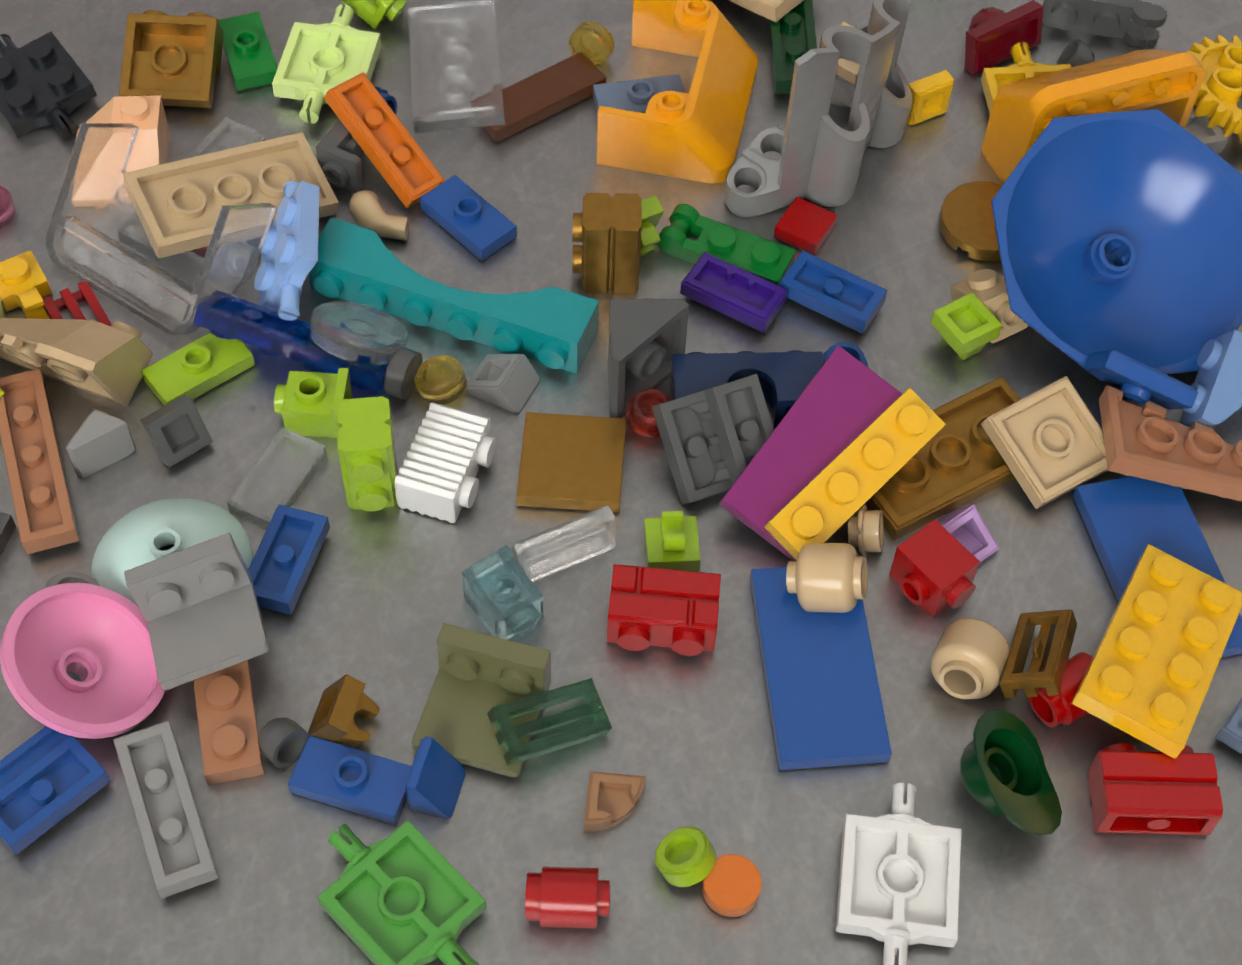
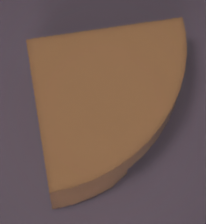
M590 771L584 832L607 830L619 825L631 816L642 800L646 776Z

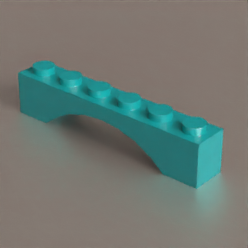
M332 217L318 237V262L309 272L311 289L318 291L324 296L344 299L362 305L370 311H381L406 319L417 326L425 325L450 333L461 340H472L485 344L505 354H525L528 359L541 362L549 368L563 369L578 374L598 333L599 300L554 286L532 292L511 294L477 293L449 287L426 278L403 264L385 247L374 230Z

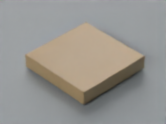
M1067 376L987 417L981 423L1035 509L1107 471L1103 431Z

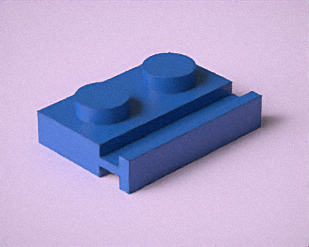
M45 726L0 760V839L15 856L111 782L107 772L75 737L57 732Z

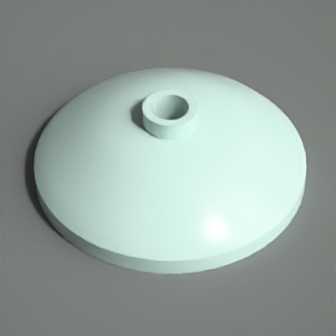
M167 498L144 504L130 511L110 527L95 551L91 577L101 587L115 591L136 604L126 586L124 571L229 532L247 568H249L253 560V552L246 531L238 520L225 509L211 502L195 498ZM174 545V546H173L171 549H169V550H165V551L159 550L160 548H162V547H164V546Z

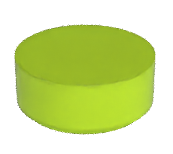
M682 827L670 832L661 840L655 852V863L668 883L677 887H688L699 883L710 874L716 862L715 848L707 835L696 827Z

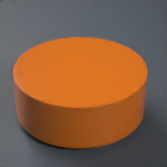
M736 854L719 856L716 858L715 865L710 874L703 879L702 893L704 900L714 912L722 916L738 917L745 915L758 902L762 886L761 875L754 863L743 856Z

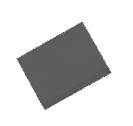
M610 299L608 345L610 418H623L671 377L673 354H685L689 304L684 300Z

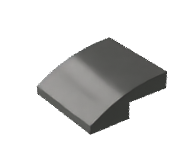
M757 374L652 406L681 504L692 503L729 490L774 431Z

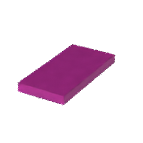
M838 345L719 502V505L792 561H796L764 526L884 413L902 393Z

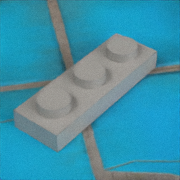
M166 721L113 739L160 898L163 899L218 879L170 722Z

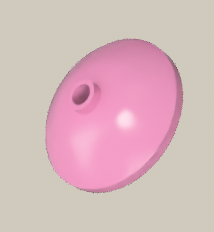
M64 583L44 588L29 596L17 607L3 631L0 642V664L4 680L10 692L28 714L57 732L88 739L107 738L123 734L135 728L149 717L164 695L165 690L162 689L158 682L148 626L143 614L135 603L110 589L86 583ZM66 672L77 674L81 682L72 679Z

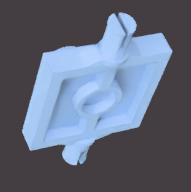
M289 181L285 183V186H283V199L279 204L276 218L270 226L264 225L259 233L256 251L261 253V265L256 273L254 287L256 290H259L260 312L276 317L279 315L280 318L288 321L296 320L300 316L299 303L302 285L309 272L318 262L319 186L305 181L300 183Z

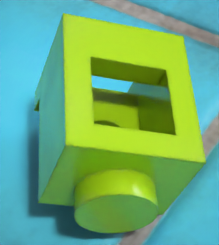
M338 368V374L289 371L287 385L277 384L274 395L275 414L282 415L286 435L337 438L336 403L341 401V399H353L349 368Z

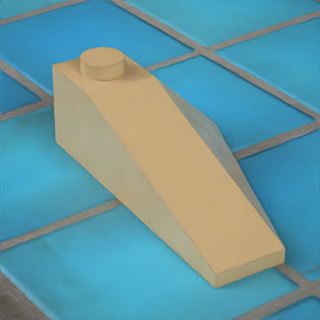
M0 318V360L27 370L40 368L43 376L125 406L129 405L142 378L141 370L148 366L153 353L140 340L141 333L138 330L119 321H113L112 325L108 326L94 320Z

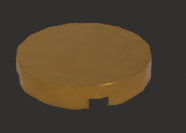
M974 181L959 185L947 194L941 207L939 226L940 232L948 245L956 251L958 247L967 251V257L979 261L1001 260L991 204L992 199L1002 187L1001 184Z

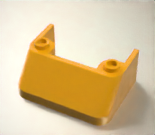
M633 0L631 46L698 57L689 93L677 91L659 92L651 97L645 113L599 106L597 114V164L710 184L727 180L730 169L736 163L758 68L756 53L715 4L709 0Z
M1144 49L1022 80L1010 81L1001 87L994 99L981 151L1003 185L1053 118L1159 109L1185 129L1203 83L1205 69L1195 55L1189 52Z

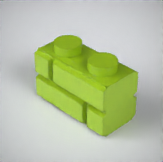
M384 396L341 399V401L336 403L337 443L348 507L353 510L362 509L364 511H378L385 507H395L397 498L394 482L396 475H398L389 399L384 398Z

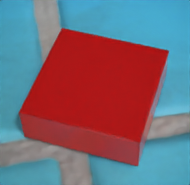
M796 197L775 225L774 238L815 256L835 228L838 215Z

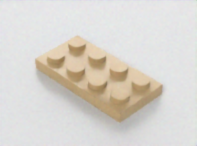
M303 132L124 173V187L158 259L259 234L264 225L270 226L276 218L279 204L283 199V186L289 181L299 183L305 181L320 187L319 218L337 214L339 204Z

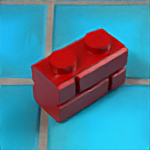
M614 564L607 621V642H617L621 648L630 651L645 650L649 645L671 647L674 652L684 656H695L703 651H714L718 625L721 574Z
M1118 743L1107 746L1104 750H1098L1088 769L1090 799H1092L1091 808L1094 831L1210 835L1223 817L1224 810L1220 786H1217L1218 775L1215 757L1212 753H1193V749L1185 745L1177 758L1174 759L1161 751H1137V747L1132 744Z

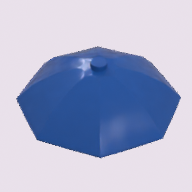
M1159 109L1053 118L991 201L1010 310L1083 368L1090 354L1115 350L1166 375L1199 371L1200 366L1197 365V359L1203 346L1210 339H1215L1232 330H1238L1242 324V173ZM1094 375V376L1097 377L1099 380H1101V381H1106V380H1104V379H1102V378H1100V377Z

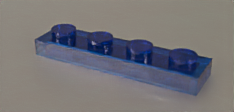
M219 290L214 291L196 309L194 324L209 329L216 337L237 339L255 346L263 354L284 356L295 360L312 372L338 374V368H349L351 385L359 389H375L380 391L384 387L386 370L394 355L393 353L299 319L292 321L284 320L279 317L277 311Z

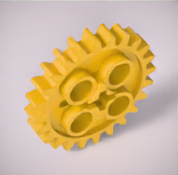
M1217 35L1214 41L1204 37L1201 44L1194 42L1190 50H1187V52L1195 55L1205 69V77L1194 106H1197V109L1193 115L1195 117L1207 116L1210 119L1207 127L1221 126L1224 128L1223 136L1226 138L1232 133L1238 134L1242 144V109L1237 107V103L1242 95V42L1237 35H1233L1230 42L1222 35Z

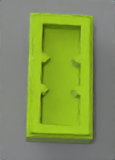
M226 323L142 369L141 372L145 383L165 406L184 394L193 400L255 365V361L250 350Z

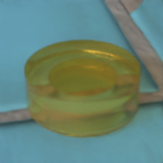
M582 22L569 37V49L572 55L582 52L596 67L604 65L614 51L615 44L611 33L597 22Z
M439 355L427 359L421 364L414 377L415 385L422 399L429 404L432 402L441 405L449 404L457 400L467 386V377L460 362L448 355Z

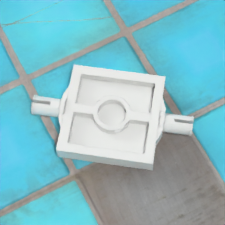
M896 783L892 786L891 814L879 817L846 814L843 822L835 932L869 936L884 942L883 965H894L895 957L896 965H907L908 945L921 943L954 948L958 940L961 829L935 826L915 818L916 787L908 783L904 793V783Z

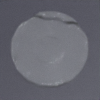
M335 301L323 303L314 308L309 325L312 340L327 353L341 359L357 361L359 355L371 357L370 363L381 365L389 363L398 349L406 348L408 330L403 323L392 315L374 307L353 302Z

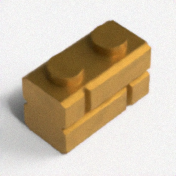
M586 193L583 196V213H573L572 242H582V245H573L572 274H582V289L585 293H607L608 290H612L613 293L635 294L639 290L642 204L641 197L638 194L616 193L614 197H610L609 193Z

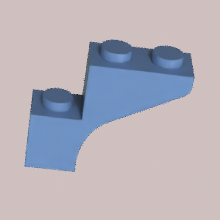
M1232 330L1215 339H1210L1201 349L1197 359V365L1200 366L1195 382L1191 385L1198 394L1192 408L1182 409L1183 414L1179 422L1180 424L1191 428L1195 421L1206 426H1214L1224 422L1242 407L1241 332Z

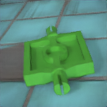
M409 820L386 839L370 844L367 847L349 829L347 824L338 827L340 835L336 830L332 832L328 842L349 863L341 877L317 896L319 904L374 965H424L435 961L437 958L445 965H479L456 941L462 930L487 909L486 900Z

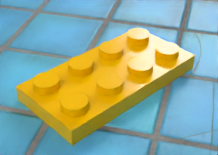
M1148 544L1138 560L1071 704L1176 759L1185 747L1242 608V592Z

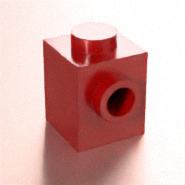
M934 519L896 548L889 575L900 585L902 592L908 600L915 605H921L934 617L949 605L953 609L961 606L972 595L976 588L973 581L980 561Z

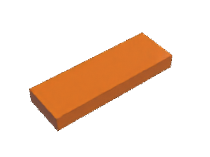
M364 72L327 91L324 97L325 101L407 209L420 202V197L445 182V179Z

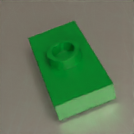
M259 11L218 20L224 32L223 49L236 90L240 91L272 84L277 71V65Z

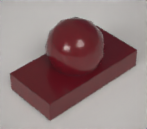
M1032 0L1007 13L994 7L981 9L972 17L969 30L966 31L964 69L976 75L983 72L984 68H991L1012 58L1010 50L1017 43H1020L1021 48L1023 42L1027 43L1029 49L1041 44L1044 6Z

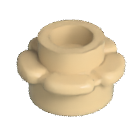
M866 505L860 508L858 516H851L848 521L849 544L853 547H858L863 557H867V552H882L884 547L882 510H868Z

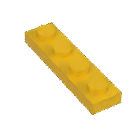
M909 388L770 520L764 528L797 561L798 554L805 544L825 543L946 424Z

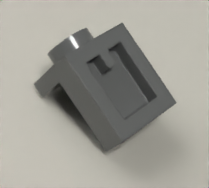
M338 119L317 144V159L330 185L356 193L364 187L361 165L364 151L340 119Z

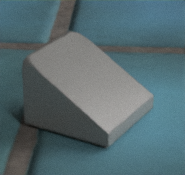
M487 354L464 389L471 396L506 411L518 413L539 384L540 378L525 354Z
M96 409L88 415L66 445L76 475L82 479L128 457L136 449L128 424L119 418Z

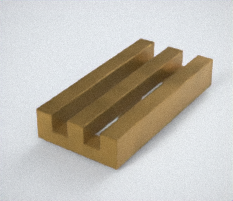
M1066 609L1020 614L1000 680L1004 698H1016L1018 689H1024L1026 697H1037L1039 688L1043 687L1046 688L1048 696L1059 695L1064 670L1069 659L1077 628V621L1073 610ZM1035 625H1041L1039 635L1033 643V656L1028 673H1023Z

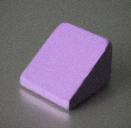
M974 504L954 509L938 520L980 562L1000 549Z

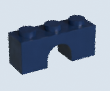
M800 350L760 353L741 351L738 353L691 352L688 354H673L670 382L671 400L757 374L775 429L823 366L822 351L803 352Z

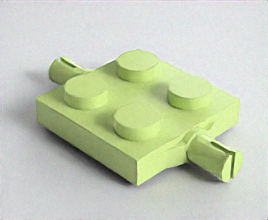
M343 4L336 7L331 23L315 25L294 22L272 82L274 97L304 100L299 116L306 123H309V119H311V124L318 121L322 105L328 104L324 97L329 89L362 72L371 80L381 49L380 33L361 31L351 27L350 23L354 16V11L348 5H345L344 10Z

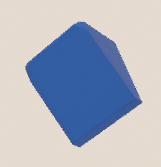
M424 736V739L420 741L405 785L408 804L413 812L450 819L466 776L465 769L436 740Z

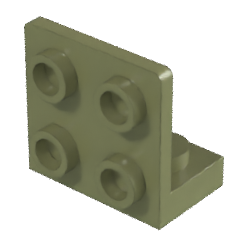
M443 623L436 641L439 670L413 736L412 747L417 751L421 739H424V736L431 737L461 764L516 778L520 775L551 684V651Z

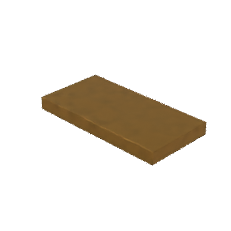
M1002 376L934 409V413L946 425L866 502L870 510H882L884 528L894 540L1016 479L981 425L987 417L1021 400Z

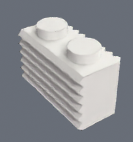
M434 402L430 403L429 410L426 411V416L418 429V434L415 435L414 442L411 443L410 450L407 451V456L403 460V465L400 467L399 473L395 478L397 505L401 509L407 508L411 512L417 511L421 515L427 514L431 518L437 517L441 521L447 520L451 524L455 523L462 507L471 508L475 501L479 487V479L475 477L480 466L488 468L493 460L497 439L491 437L490 418Z

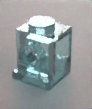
M507 545L462 571L464 599L493 636L508 640L514 635L517 637L526 635L544 618V595L513 559V552Z

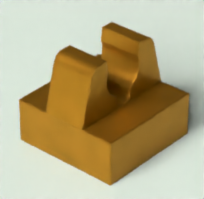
M346 674L324 689L308 734L352 748H357L366 743L370 738V734L356 726L353 719L354 715L369 721L377 716L380 710L379 706L363 693L366 684Z

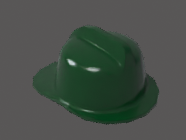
M1003 710L986 712L977 720L973 732V741L965 747L960 759V774L966 789L987 811L995 815H1005L1010 822L1023 831L1037 836L1052 834L1061 824L1062 810L1058 795L1045 767L1044 758L1037 739L1028 726L1014 714Z

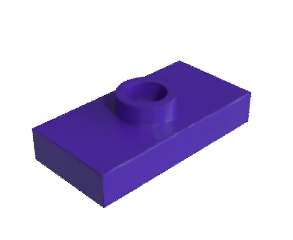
M703 252L681 282L680 294L765 333L786 303L788 290Z

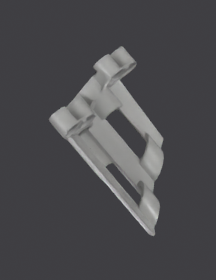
M873 0L869 20L862 21L855 28L837 25L826 28L821 34L819 49H811L795 60L786 127L777 125V127L761 131L750 145L744 149L740 158L730 169L727 176L725 201L729 211L736 216L744 218L762 215L788 206L796 197L801 199L807 198L810 202L821 207L841 206L852 199L856 190L864 152L869 146L872 148L894 146L901 141L906 130L913 104L912 93L902 70L897 64V59L912 0ZM839 59L851 60L860 65L855 85L838 78L836 71ZM830 103L851 108L846 127H839L828 115ZM775 151L780 153L781 157L770 158L764 153ZM741 185H750L753 186L756 189V191L751 193H745L740 191L737 187Z

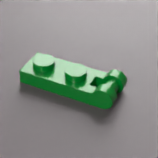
M684 203L678 204L669 218L671 225L662 229L659 234L660 241L656 243L663 253L695 265L703 252H706L780 286V281L793 265L796 249L701 216L694 207ZM686 234L698 238L697 241L687 238Z

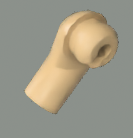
M363 190L354 193L350 199L349 208L358 226L374 230L379 237L405 241L408 239L410 231L409 217L385 214L378 202L377 195L372 191Z

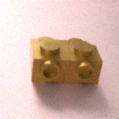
M146 10L143 14L128 13L119 96L161 95L163 106L212 108L215 75L220 74L224 32L217 17H212L202 12H191L187 16L168 15L158 10Z

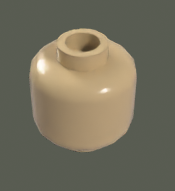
M848 543L805 544L798 554L797 561L788 562L786 571L788 593H797L802 609L807 612L845 613L852 611L858 599H865L867 595L868 569L866 558L858 557L855 548Z
M974 618L958 619L950 623L941 634L932 654L931 671L938 684L953 697L981 699L992 694L999 685L1010 648L1004 635L988 622Z

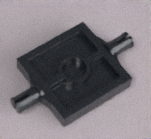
M52 32L20 48L16 47L9 35L0 34L4 42L3 44L0 40V54L2 56L0 58V115L17 139L37 128L51 124L56 127L63 139H72L67 128L75 137L79 127L69 115L77 106L97 96L90 80Z

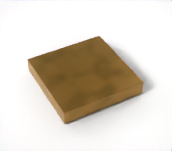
M526 412L516 496L517 506L619 513L626 419Z

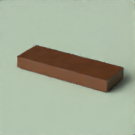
M579 52L472 104L471 114L497 143L592 96L593 85L606 83L607 77L582 52Z

